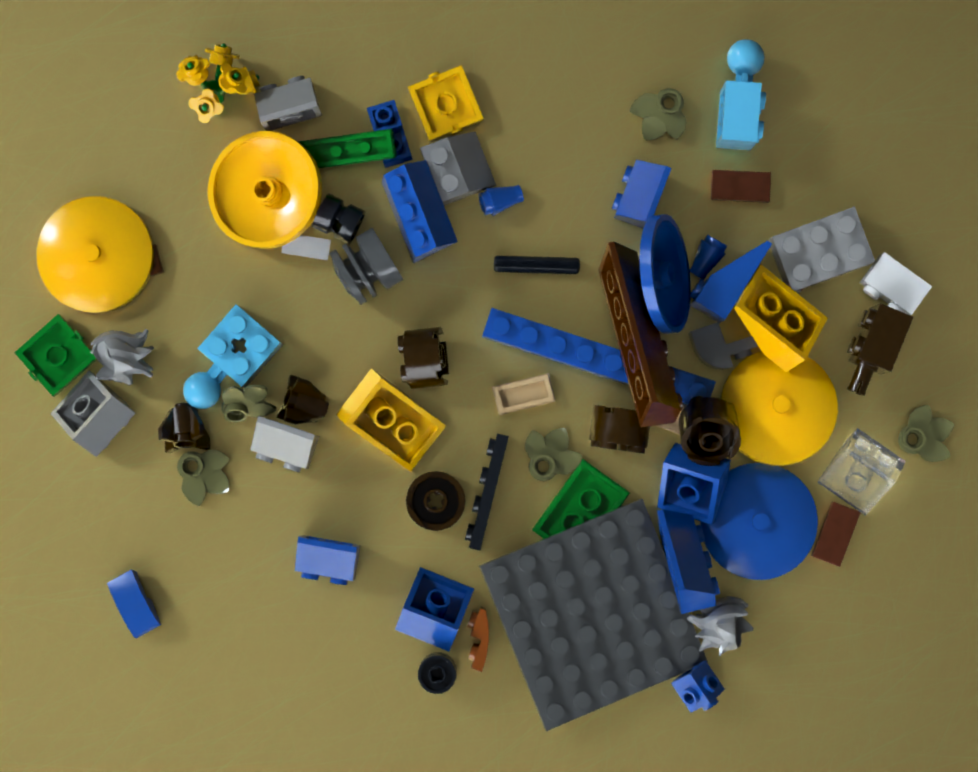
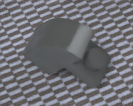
M719 322L688 333L698 359L713 369L723 370L732 368L733 364L730 356L734 355L735 360L752 355L751 349L757 347V343L752 336L726 344Z

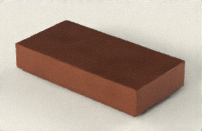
M712 170L711 200L769 203L771 172Z
M832 501L811 556L840 567L861 512Z

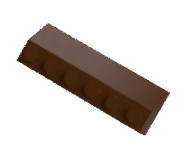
M614 241L608 242L598 271L640 427L674 423L683 409L682 397L680 393H676L674 387L675 372L673 367L669 366L667 362L668 348L666 341L661 340L659 330L653 324L646 307L641 286L637 251Z

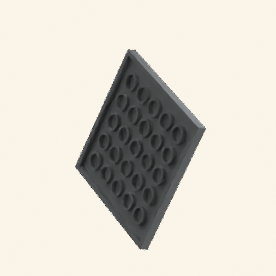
M638 499L479 565L546 731L689 671L704 660L708 662L704 651H699L701 643L699 638L695 637L697 633L693 623L687 620L689 613L681 614L667 559L643 499Z

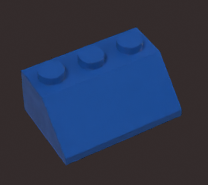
M426 160L403 164L383 175V188L413 263L458 242Z
M664 509L658 510L660 539L681 614L716 606L715 595L720 594L716 577L711 578L708 569L712 568L709 551H703L701 542H705L701 524L695 525L693 515Z

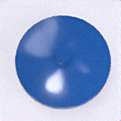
M668 214L654 215L646 221L640 243L639 267L643 296L655 327L663 334L678 333L683 330L687 322L691 300L689 296L691 294V280L687 251L680 229L674 219Z
M748 463L729 470L727 485L713 525L701 521L700 524L705 538L704 544L710 555L720 566L746 579L766 580L777 578L790 572L806 558L816 538L818 516L810 491L797 476L780 466Z

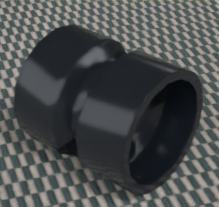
M328 193L317 211L312 227L325 234L333 232L334 238L350 245L362 224L366 211L352 204L346 207L342 199Z
M433 652L427 655L422 660L418 670V680L421 686L433 694H442L448 691L454 685L457 676V667L454 660L448 654L442 652Z

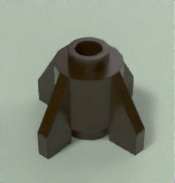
M290 375L288 378V390L276 418L295 425L313 421L317 422L320 417L324 418L329 406V402L325 401V394H322L310 381Z
M178 403L168 411L158 428L159 440L165 441V453L170 454L178 450V448H191L194 446L204 450L210 449V437L199 416L198 409L190 406L188 403Z

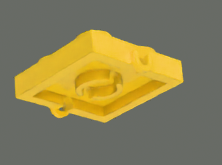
M462 65L443 73H439V71L428 75V79L408 86L430 142L451 133L455 135L457 132H462L466 127L484 121Z

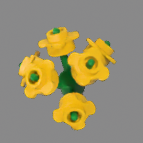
M225 43L215 44L214 49L205 48V52L210 53L209 61L206 58L194 55L193 57L188 56L183 59L178 66L179 70L176 75L179 81L183 82L186 80L190 85H201L204 89L198 97H192L189 100V107L197 112L199 115L198 119L202 123H208L215 114H222L224 111L222 102L225 99V93L246 95L253 92L255 94L257 93L255 87L260 86L258 82L259 75H256L254 70L248 71L246 66L243 68L231 67L233 58L239 59L240 55L231 53L232 47L226 46ZM210 62L217 64L215 80L207 82L206 79L209 75L207 68Z

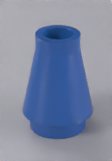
M519 185L485 188L484 192L478 195L484 215L491 214L495 216L511 206L524 201L523 192Z
M707 234L705 239L700 241L689 272L704 280L707 274L726 255L724 251L727 245Z

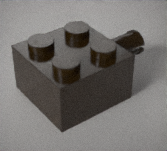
M881 303L869 308L868 311L864 310L858 326L862 327L861 332L857 338L853 337L847 353L851 354L849 362L857 365L847 390L865 396L873 372L881 375L892 371L913 316Z

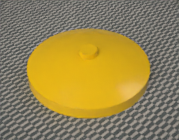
M273 131L252 132L230 143L214 163L208 182L210 210L221 230L238 243L259 249L277 248L294 241L302 235L313 222L322 197L321 175L311 153L297 140Z
M83 197L62 206L46 222L37 245V264L45 286L60 302L73 309L87 313H105L127 305L142 292L149 281L150 273L154 266V244L145 222L127 205L107 197Z
M762 351L757 352L744 359L735 367L727 378L720 399L732 403L737 413L741 435L739 451L756 462L771 466L796 464L814 455L828 441L834 430L838 415V402L833 383L823 368L808 356L804 362L785 372L766 357Z

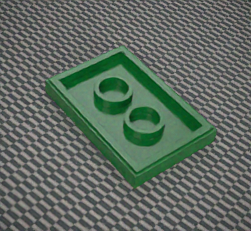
M582 459L535 524L532 531L543 539L621 507L630 492Z

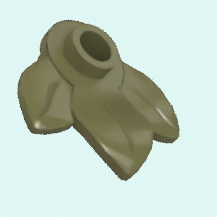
M666 88L658 94L645 93L636 99L630 108L632 114L644 118L642 121V134L646 141L658 139L666 131L671 137L678 139L686 128V118L681 111L684 106V100L681 93L675 89ZM672 99L674 107L666 108L663 103L664 100Z
M253 384L245 387L243 390L232 386L222 393L224 402L222 403L221 411L225 419L230 422H242L248 416L258 418V416L264 417L274 413L277 407L265 401L268 389L263 385Z
M920 406L910 414L908 426L904 427L899 433L898 443L903 451L909 454L918 453L926 461L938 462L946 460L950 457V452L942 442L952 432L954 423L945 418H932L930 406ZM910 434H915L917 437V442L914 445L908 442Z
M566 428L552 430L545 437L532 430L527 437L525 450L531 459L529 471L535 479L547 481L556 474L566 475L574 471L580 464L582 454L568 450L569 438ZM540 461H546L549 464V469L546 472L539 471L538 463Z
M208 450L202 454L191 451L180 457L177 468L179 474L183 477L182 491L193 504L200 506L206 492L222 494L229 491L228 478L221 470L229 461V458L224 453L218 450ZM192 460L198 464V468L194 472L188 469V463Z

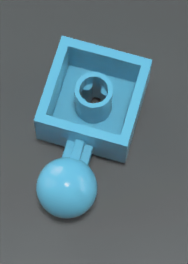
M739 40L728 51L727 63L730 70L736 74L735 81L726 80L720 90L716 148L751 151L755 144L759 143V139L763 137L764 121H759V114H761L762 109H765L766 92H761L762 83L753 82V75L761 70L765 56L761 46L753 40Z
M235 304L197 348L214 364L207 372L194 373L185 381L183 387L185 400L196 409L212 407L220 398V383L227 375L241 387H247L284 344L245 310ZM245 339L244 346L247 348L244 353L241 351L236 353L235 343Z

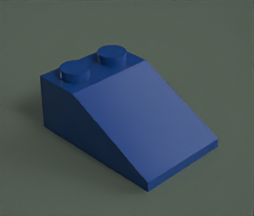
M766 241L715 272L705 281L700 279L689 295L693 298L690 306L719 322V324L726 320L772 243Z

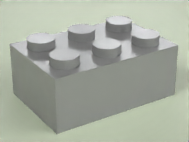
M855 206L775 235L768 240L772 243L770 248L783 282L795 292L875 262Z

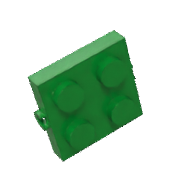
M57 314L14 352L30 370L28 374L35 381L39 380L53 397L58 395L97 360L90 353L91 349L83 341L85 338L79 334L78 330L74 331L60 314Z

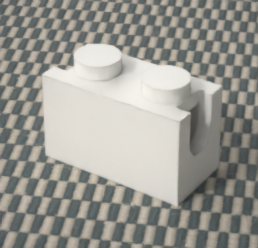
M885 252L877 257L859 282L864 286L863 291L875 300L881 298L888 303V307L908 315L914 313L932 288L930 284Z

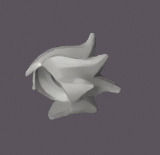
M145 329L143 332L136 334L111 330L97 336L91 342L93 349L90 353L95 356L103 367L96 374V379L113 380L132 385V375L144 374L151 378L153 376L151 372L153 368L143 360L154 349L153 346L143 347L148 336V330Z
M727 596L717 599L716 606L701 609L702 614H696V616L690 614L687 620L702 630L695 635V637L703 639L699 651L701 652L712 647L719 648V656H721L726 651L735 650L740 647L741 634L753 631L754 629L742 617L748 615L745 608L749 605L741 598Z

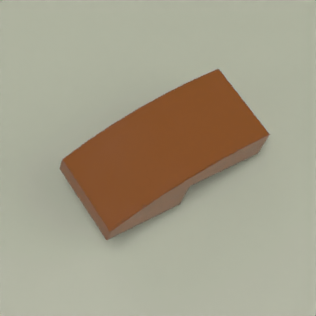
M480 606L478 613L472 611L467 628L472 629L471 637L480 640L479 644L473 643L468 660L473 661L472 669L482 672L488 651L489 624L486 608Z

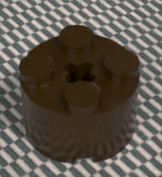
M441 327L407 330L404 332V335L398 336L399 353H404L405 365L400 366L401 380L403 383L407 382L411 389L448 385V380L443 378V375L449 374L446 341L440 342L438 336L444 334Z
M693 397L679 416L678 425L682 449L692 462L703 466L718 465L721 460L727 457L730 460L737 454L741 445V435L734 405L715 397Z
M600 405L593 406L589 440H591L590 446L617 450L618 444V450L645 453V448L648 446L650 426L640 427L636 410L610 408Z
M434 471L422 474L412 482L407 492L406 506L411 519L420 527L428 530L438 531L451 527L459 520L465 509L466 499L461 484L453 476L444 472ZM431 493H434L436 496L441 494L444 497L441 501L443 506L440 509L437 506L432 508L429 506L428 503L431 501L429 495Z

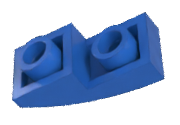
M395 100L368 107L367 111L373 131L393 129L397 158L383 160L385 168L413 160Z
M131 569L107 583L114 602L134 638L137 639L161 625L152 599L146 597L136 571Z

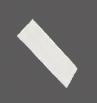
M300 235L294 241L283 245L281 253L328 261L331 240Z

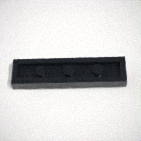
M497 433L496 439L490 438L486 455L492 457L489 468L483 466L479 484L484 485L482 496L476 495L472 512L477 513L475 525L469 523L465 541L470 542L469 548L481 550L509 438L506 435Z

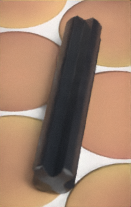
M495 256L494 271L578 274L580 271V260L578 258Z

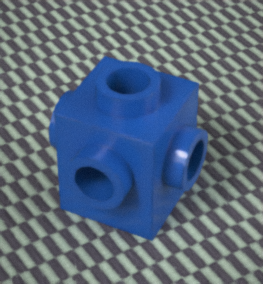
M706 660L698 663L691 670L682 673L671 683L690 713L699 708H702L704 711L710 709L719 702L716 697L725 690Z

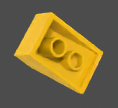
M761 264L756 269L734 307L763 354L785 372L806 360L828 317Z
M372 368L336 414L346 426L410 472L446 427L443 422Z

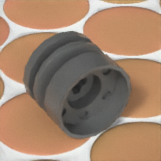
M373 228L356 237L360 249L358 252L355 253L346 243L342 245L348 256L346 259L342 260L336 249L329 253L338 278L348 294L354 297L360 305L367 302L361 291L365 287H367L373 298L377 296L373 284L375 281L378 280L386 289H389L403 280Z

